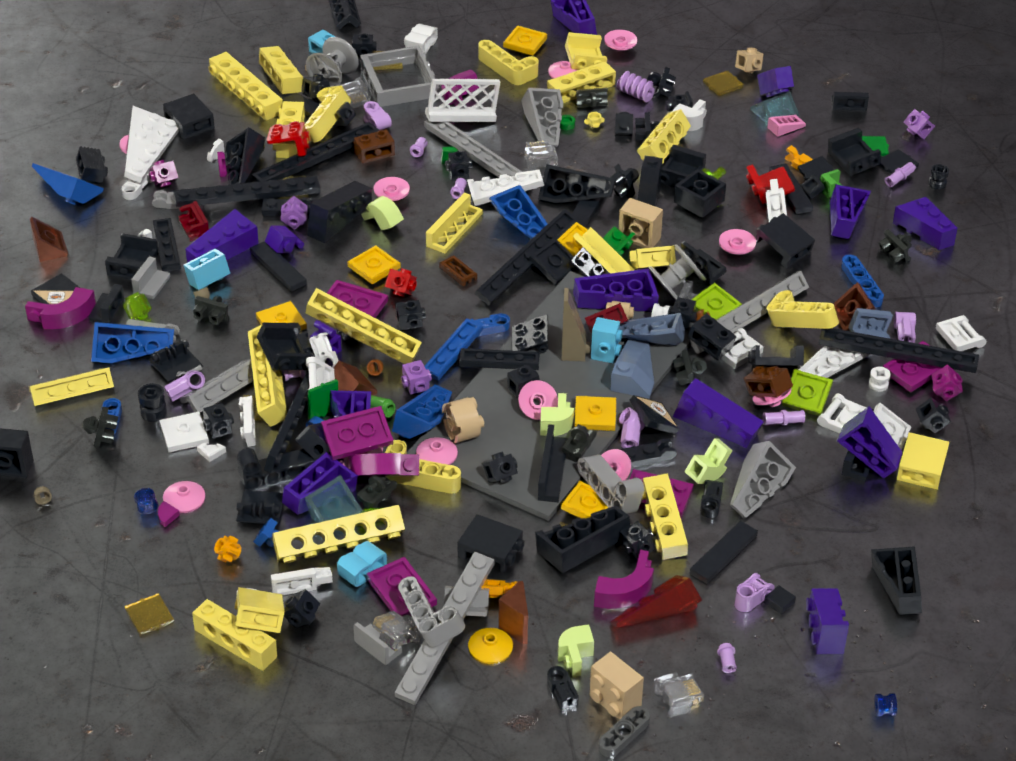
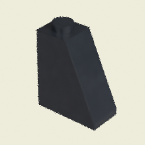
M655 156L644 157L641 167L638 201L656 207L661 189L663 158Z

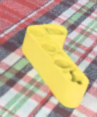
M481 40L478 43L479 60L510 83L522 85L538 77L539 61L536 57L529 56L517 60L490 40Z
M342 86L326 87L318 92L317 97L321 104L305 123L306 131L310 132L313 143L322 140L339 118L336 112L343 103H351V99Z
M789 290L779 292L767 306L771 323L775 327L830 329L839 324L834 304L795 302L793 294Z
M393 440V445H389L385 453L407 454V445L404 441ZM419 459V476H385L399 484L453 494L461 489V470L458 467Z

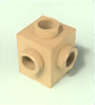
M756 48L738 50L735 67L744 70L746 73H754V71L761 70L763 53L758 52Z

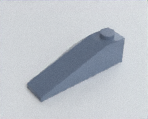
M681 313L628 320L627 323L620 324V330H623L622 338L656 344L678 345L683 342L686 334Z
M628 339L612 371L611 391L650 399L654 387V376L649 342Z

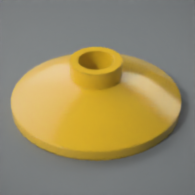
M484 628L476 631L470 637L468 650L477 661L485 664H496L506 660L511 655L513 642L511 637L503 630Z

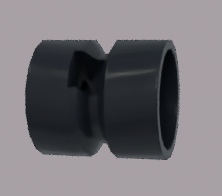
M149 383L140 387L138 390V400L141 417L149 422L163 419L167 414L163 387L156 383Z

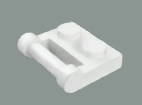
M964 315L936 324V330L953 350L964 351L974 347L982 348L987 342L983 336H980L968 323L969 320Z
M739 328L735 331L734 335L737 336L735 342L738 340L741 342L733 346L721 359L736 369L748 362V351L755 345H760L761 354L764 347L748 336L743 328Z
M308 357L306 359V366L309 370V389L317 387L321 383L335 380L334 368L316 357Z
M837 393L833 396L832 403L824 414L818 417L817 422L820 426L840 434L843 425L867 407L849 401L843 395ZM838 407L842 408L843 410L835 421L830 419Z

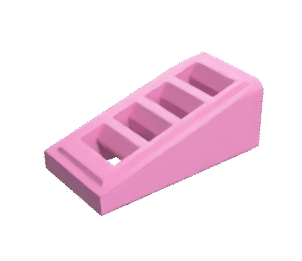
M797 115L775 116L768 118L767 128L778 137L806 126V123Z

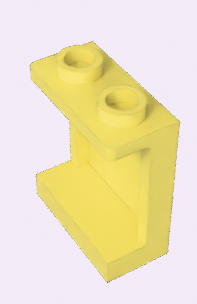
M568 33L565 48L571 69L580 70L604 61L607 63V56H602L600 51L601 35Z
M674 245L630 251V265L634 269H644L649 266L653 268L669 266L670 263L673 265L676 262Z
M909 432L899 465L897 480L938 490L949 441Z
M238 587L235 609L238 610L235 626L280 633L284 617L282 594Z

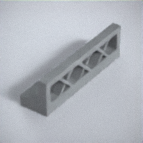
M251 359L241 361L204 383L201 388L180 397L181 403L189 402L194 412H202L203 408L214 405L254 381Z

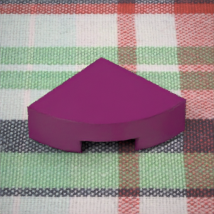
M223 151L217 152L220 177H226L225 153Z
M163 501L158 508V517L161 525L166 527L180 516V512L172 505Z

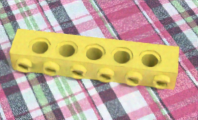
M224 52L209 58V71L211 75H214L230 91L235 93L248 107L252 108L266 121L279 116V108L283 106V99L229 53Z
M317 288L307 303L306 314L403 364L413 362L419 352L421 341Z
M260 325L248 331L257 412L272 427L285 420L287 409L281 370H272L257 339L258 332L262 326Z
M395 505L275 532L272 535L277 561L291 563L296 561V557L304 556L305 559L317 556L318 552L325 551L326 554L337 552L338 548L345 546L347 549H352L365 541L374 544L380 542V538L388 537V540L401 537L400 534L404 532L405 527L400 507ZM377 521L383 522L386 525V529L378 530L375 523ZM362 526L365 529V534L358 535L354 527ZM342 531L345 538L338 540L334 537L333 532ZM319 535L323 538L324 543L320 545L315 544L312 537ZM299 540L302 542L303 547L295 549L292 547L291 542Z

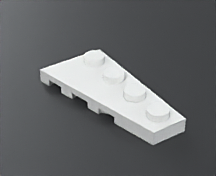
M540 170L518 172L515 176L504 174L496 179L482 177L481 181L467 180L475 206L491 202L489 200L491 196L517 185H521L524 191L544 186Z
M824 346L799 370L828 378L871 354Z

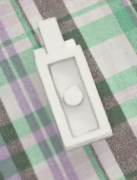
M777 179L770 180L771 190L766 192L769 222L773 217H778L783 213L787 216L784 189L779 188Z
M252 395L240 397L239 407L243 411L240 412L241 424H244V427H240L241 437L246 439L248 447L255 446Z
M330 567L309 568L271 575L272 593L282 595L294 594L304 589L307 591L317 590V587L321 584L333 582Z

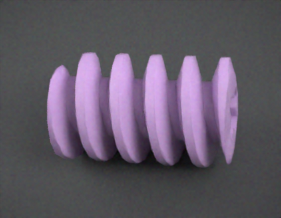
M626 71L620 77L616 86L617 90L632 95L646 103L653 98L655 91L652 81L647 82L646 78L636 77V74H630L629 71Z

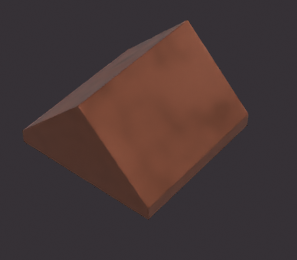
M31 217V230L39 261L43 262L66 257L68 251L62 232Z
M858 282L834 303L839 324L846 331H850L848 327L856 308L875 310L874 305Z
M340 360L334 366L335 379L338 380V391H371V395L377 394L376 388L357 367Z
M518 581L499 599V629L520 643L528 644V609L523 581Z

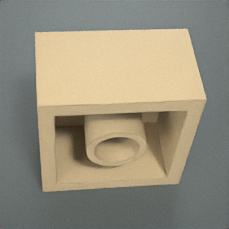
M629 198L620 209L619 230L627 237L631 232H634L633 244L643 248H653L661 239L663 209Z
M610 651L591 666L590 696L596 703H600L612 716H616L620 720L633 707L642 706L644 677Z

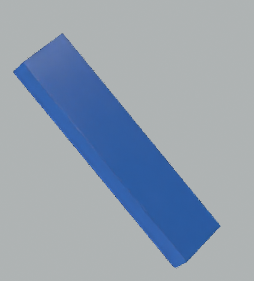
M467 318L424 366L426 370L429 369L433 379L439 381L460 357L461 348H468L483 331V326Z

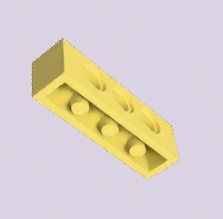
M279 46L260 48L259 64L282 94L301 92L303 76L298 72L291 60L288 59L285 52Z
M604 61L548 80L547 89H560L563 103L576 99V90L615 86L616 71Z
M283 101L282 108H279L277 124L287 125L294 121L304 122V102ZM295 140L273 144V150H276V158H289L298 154Z
M679 109L667 113L637 149L642 160H644L645 156H655L663 158L662 164L664 163V159L670 155L673 144L678 145L680 139L687 134L691 127L683 111Z
M668 473L643 478L644 494L642 500L646 499V516L651 517L652 522H649L652 533L656 535V540H654L656 552L661 553L662 560L688 555V543Z
M206 599L192 612L195 631L258 669L264 671L277 658L276 639L258 629L235 626L236 616L210 600Z

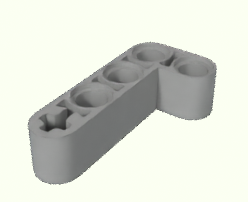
M599 454L583 457L578 460L579 473L608 508L618 506L626 514L637 512L644 494V485L641 479L633 478L622 481Z
M410 576L401 580L398 586L399 591L428 646H439L465 629V622L454 606H446L434 613L416 578Z

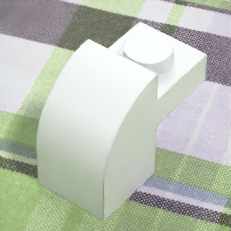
M699 99L692 108L678 104L673 110L681 109L691 125L688 131H695L703 127V118L707 112L705 109L706 101Z

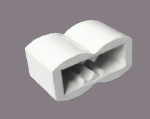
M417 24L405 36V47L419 46L422 53L426 54L438 38L437 28Z

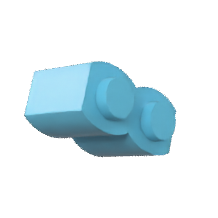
M365 541L358 544L353 552L340 557L337 563L338 575L355 587H358L367 581L366 573L387 565V554L371 542Z

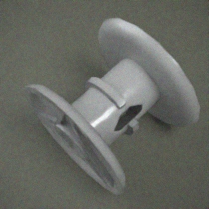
M330 37L323 44V53H313L308 56L306 70L309 77H313V74L323 75L324 78L330 80V87L340 86L342 74H351L356 71L359 61L356 51L347 41L338 37Z
M675 244L674 248L681 256L678 261L673 265L670 263L669 268L661 275L652 266L648 268L666 291L677 300L678 296L673 289L681 282L685 283V279L695 272L701 280L705 281L706 278L683 250Z

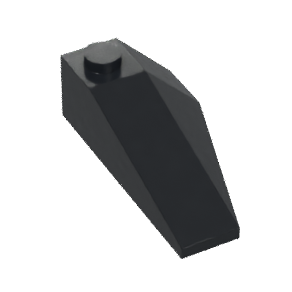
M250 127L226 142L225 160L228 161L226 170L229 171V185L245 183L265 149V137Z
M546 164L543 176L544 186L540 188L538 200L563 203L612 197L616 179Z

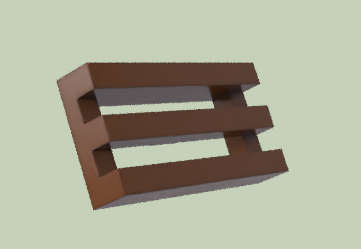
M454 255L439 263V268L461 286H465L466 282L471 283L472 279H477V273Z

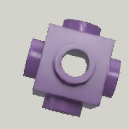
M916 109L903 122L908 126L907 131L914 136L918 134L923 139L935 128V125L928 120L930 116L924 111L919 113Z
M293 196L281 207L282 222L294 230L298 226H302L307 221L308 206Z
M421 360L402 365V384L404 388L407 387L410 394L429 389V381L432 380L429 369L426 370Z

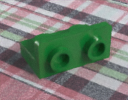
M614 226L603 239L622 256L625 252L623 249L628 250L634 243L632 238L635 233L631 232L627 237Z

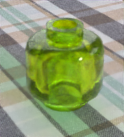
M136 292L124 298L123 307L129 319L141 321L149 317L147 313L152 310V307L145 294Z

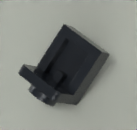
M344 102L336 113L339 118L333 126H347L356 116L349 102Z
M628 112L616 113L615 136H633V114Z

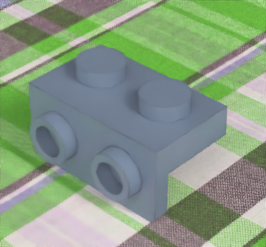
M856 308L848 328L851 332L890 338L886 331L893 315L890 311Z

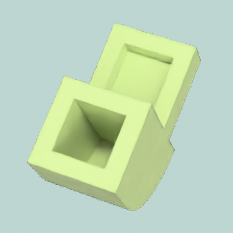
M380 196L369 203L366 207L367 210L361 214L364 220L375 218L381 230L392 228L404 219L396 204L385 196Z
M558 393V407H541L540 435H547L548 424L554 425V436L565 434L572 428L574 408H570V402H566L567 393Z
M714 438L705 455L693 456L685 473L698 484H704L705 480L715 481L726 471L727 467L724 464L733 450L720 439Z
M589 624L565 630L558 642V661L565 662L566 669L570 668L572 677L581 676V658L593 656L594 639Z

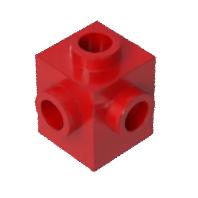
M390 268L384 287L393 289V294L403 297L405 293L411 295L416 289L417 277L411 275L412 271L403 268L397 271Z

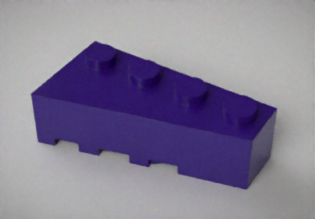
M234 209L185 249L187 263L213 249H217L225 254L226 260L246 251L250 247L259 244L257 226Z
M649 269L579 277L574 280L573 295L577 308L606 309L607 302L619 301L631 303L634 311L652 312L654 304H658L659 296Z
M696 378L683 392L673 414L674 418L745 448L748 447L758 434L764 422Z

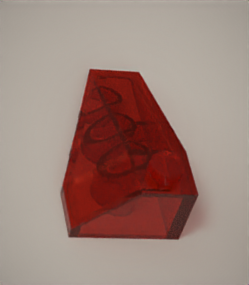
M675 575L653 590L655 594L640 599L637 608L636 606L628 608L610 623L612 626L619 628L685 611L688 613L698 607L697 604L702 599L689 577Z

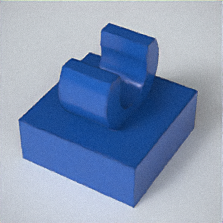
M270 518L261 528L253 542L259 547L266 542L269 547L273 548L272 535L275 532H279V530L274 529L278 522Z

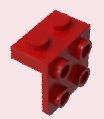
M294 121L287 125L275 124L269 129L267 144L295 140L298 155H306L311 135L309 131H306L305 122L299 123V121Z
M753 164L746 167L748 174L745 176L748 184H752V191L755 196L758 195L762 204L767 203L766 192L771 190V179H777L778 186L784 189L785 195L795 190L784 167L777 168L760 176Z

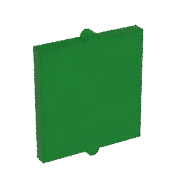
M862 136V140L873 151L879 149L881 156L889 154V144H887L885 136Z
M337 379L321 383V385L308 390L309 420L314 416L325 417L326 414L331 413L330 390L338 391Z

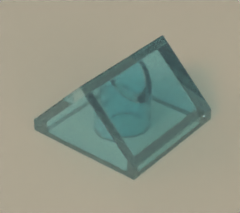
M790 91L760 102L750 108L767 124L770 117L799 116Z
M341 475L305 497L311 518L316 523L359 514L363 511Z

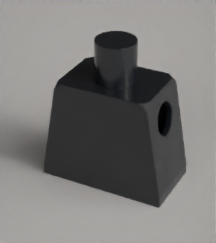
M321 423L308 425L295 439L315 460L319 459L326 452L331 455ZM337 459V461L343 463L344 459Z

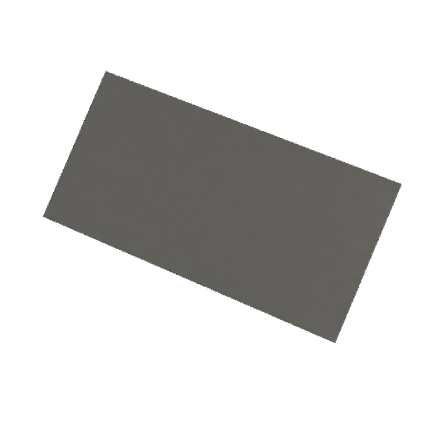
M570 271L526 321L548 314V350L545 353H540L539 370L535 371L539 374V381H544L554 388L557 397L558 393H567L566 402H570V408H574L572 428L567 433L554 437L569 438L571 436V431L575 427L576 396L616 398L615 431L596 430L597 435L582 456L583 458L597 454L602 455L622 431L623 425L619 422V417L623 410L628 407L633 410L635 409L629 401L633 395L611 391V375L619 356H616L614 363L591 359L592 335L585 317L605 309L577 308L573 295L574 280L584 276ZM565 288L570 290L586 331V342H590V353L585 354V362L562 360ZM634 311L633 319L651 317L652 312ZM691 327L689 330L685 329L684 340L678 345H663L649 342L654 376L652 392L673 368V360L682 356L681 351L688 349L691 345L688 338ZM512 336L499 350H512ZM622 338L619 342L622 345V349L628 341L626 338ZM534 346V347H531V348H529V349L523 350V351L539 352L535 346ZM482 368L454 400L467 397L475 398L478 415H481L484 420V427L481 428L480 436L454 443L455 439L451 440L446 432L443 419L447 418L446 413H444L441 423L426 431L410 448L407 454H416L417 447L426 439L434 437L448 439L457 447V458L450 465L456 466L461 470V483L549 521L577 483L583 479L578 471V462L569 460L568 454H566L559 503L538 501V482L546 436L540 435L541 420H533L527 417L520 409L517 397L507 388V373L515 369ZM534 399L533 403L539 405V401ZM502 451L504 454H512V457L517 461L518 467L516 469L518 473L512 475V480L500 483L499 480L489 483L482 463L491 460V455Z

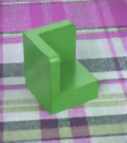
M838 169L824 173L820 177V181L826 187L822 193L829 199L832 196L835 185H842L839 182L840 170Z

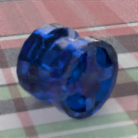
M142 488L134 495L137 509L141 514H152L158 509V501L152 489Z
M889 693L887 696L875 694L874 708L877 717H882L884 714H889L890 716L897 715V698L895 693Z

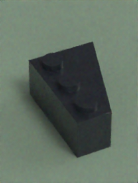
M915 546L871 549L872 568L900 615L922 613Z

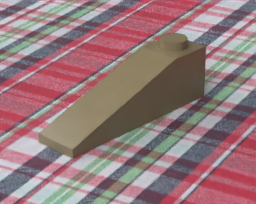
M565 288L562 360L585 362V354L590 353V342H586V331L570 290Z

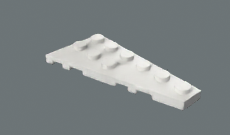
M135 106L132 107L124 177L139 183L144 180L150 172V168L154 166V163L158 161L180 131L179 126L174 120Z

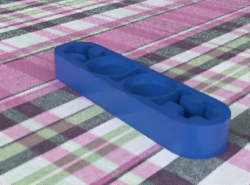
M845 255L842 258L841 264L844 273L853 285L857 282L861 285L875 308L880 307L883 303V292L856 256Z

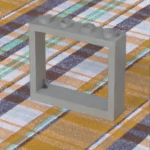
M419 46L360 55L361 71L375 102L380 107L429 99L432 79H435V74L433 70H430V63L426 61L425 53H422ZM416 63L425 82L424 84L383 90L374 70ZM436 84V91H437V90L440 89L439 86H438V84Z

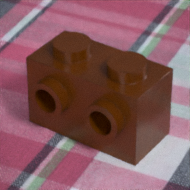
M387 129L354 138V152L362 164L395 155V141Z
M757 366L753 368L750 374L744 377L750 396L778 398L793 387L787 368Z

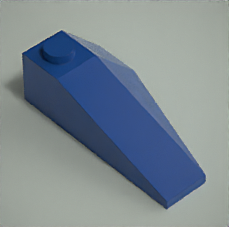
M34 163L32 164L36 172L56 193L65 197V201L75 205L76 202L84 204L104 190V188Z
M521 185L512 187L489 198L498 213L530 239L548 224Z
M95 322L91 362L115 363L153 354L155 351H159L166 346L169 348V345L173 344L174 329Z
M435 384L397 409L392 432L399 434L402 438L411 439L441 423L444 415L442 413V406L445 403H449L452 391Z

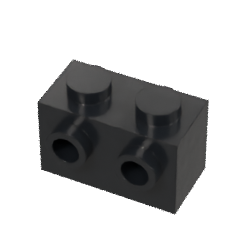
M707 313L692 325L688 335L690 340L717 361L732 349L737 337Z

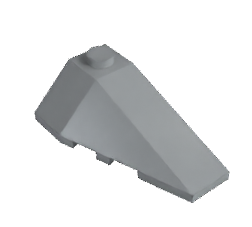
M528 88L521 102L524 114L540 145L558 147L560 122L562 120L561 111L563 108L560 89Z
M770 441L753 444L744 459L730 506L743 518H747L762 505L763 501L773 496L777 489L787 484L796 467Z

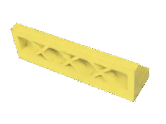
M464 192L426 231V247L445 254L483 214V209L471 205L470 194ZM468 211L475 213L474 215L466 216ZM458 222H466L464 225H457ZM456 231V234L447 236L448 232ZM439 242H447L445 246L438 244Z
M590 227L583 236H580L577 232L573 235L609 273L635 270L593 228Z
M107 367L28 387L34 406L111 388L114 385L110 368Z

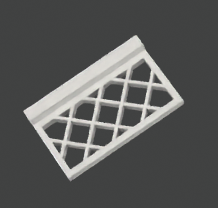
M432 79L428 107L425 109L429 122H496L497 115L495 111L500 80ZM436 84L444 85L445 88L438 93L436 91ZM455 85H461L462 88L456 93L452 91L451 88ZM472 85H478L479 88L473 93L468 90ZM489 85H495L494 90L488 94L485 88ZM450 91L453 95L445 101L441 96ZM466 91L469 96L462 101L458 96ZM483 91L486 96L478 101L475 96ZM440 98L443 103L439 107H433V103ZM454 99L460 102L455 107L449 105ZM471 99L476 101V104L472 107L465 105ZM490 99L492 101L491 107H484L482 104Z

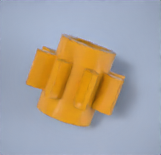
M231 535L219 538L214 546V551L218 554L217 559L225 563L236 560L241 554V546L237 544L238 539Z

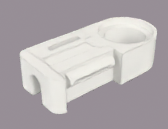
M149 173L141 183L128 179L121 188L123 198L126 200L136 199L142 193V189L148 183H151Z
M320 333L317 336L311 337L309 341L315 357L324 363L327 358H330L333 362L332 368H334L339 360L336 352L332 351L329 339L326 336L328 333Z

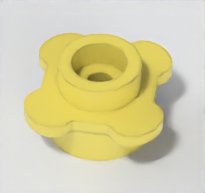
M590 112L584 123L598 128L605 119L598 112Z

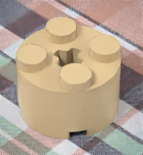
M467 397L443 404L442 413H446L447 418L443 419L444 426L451 440L455 439L454 443L480 436L481 428L484 427V420L481 415H478L477 402L474 397Z

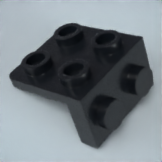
M685 241L681 243V249L704 275L705 281L708 284L712 285L727 272L723 264L701 249L696 250Z

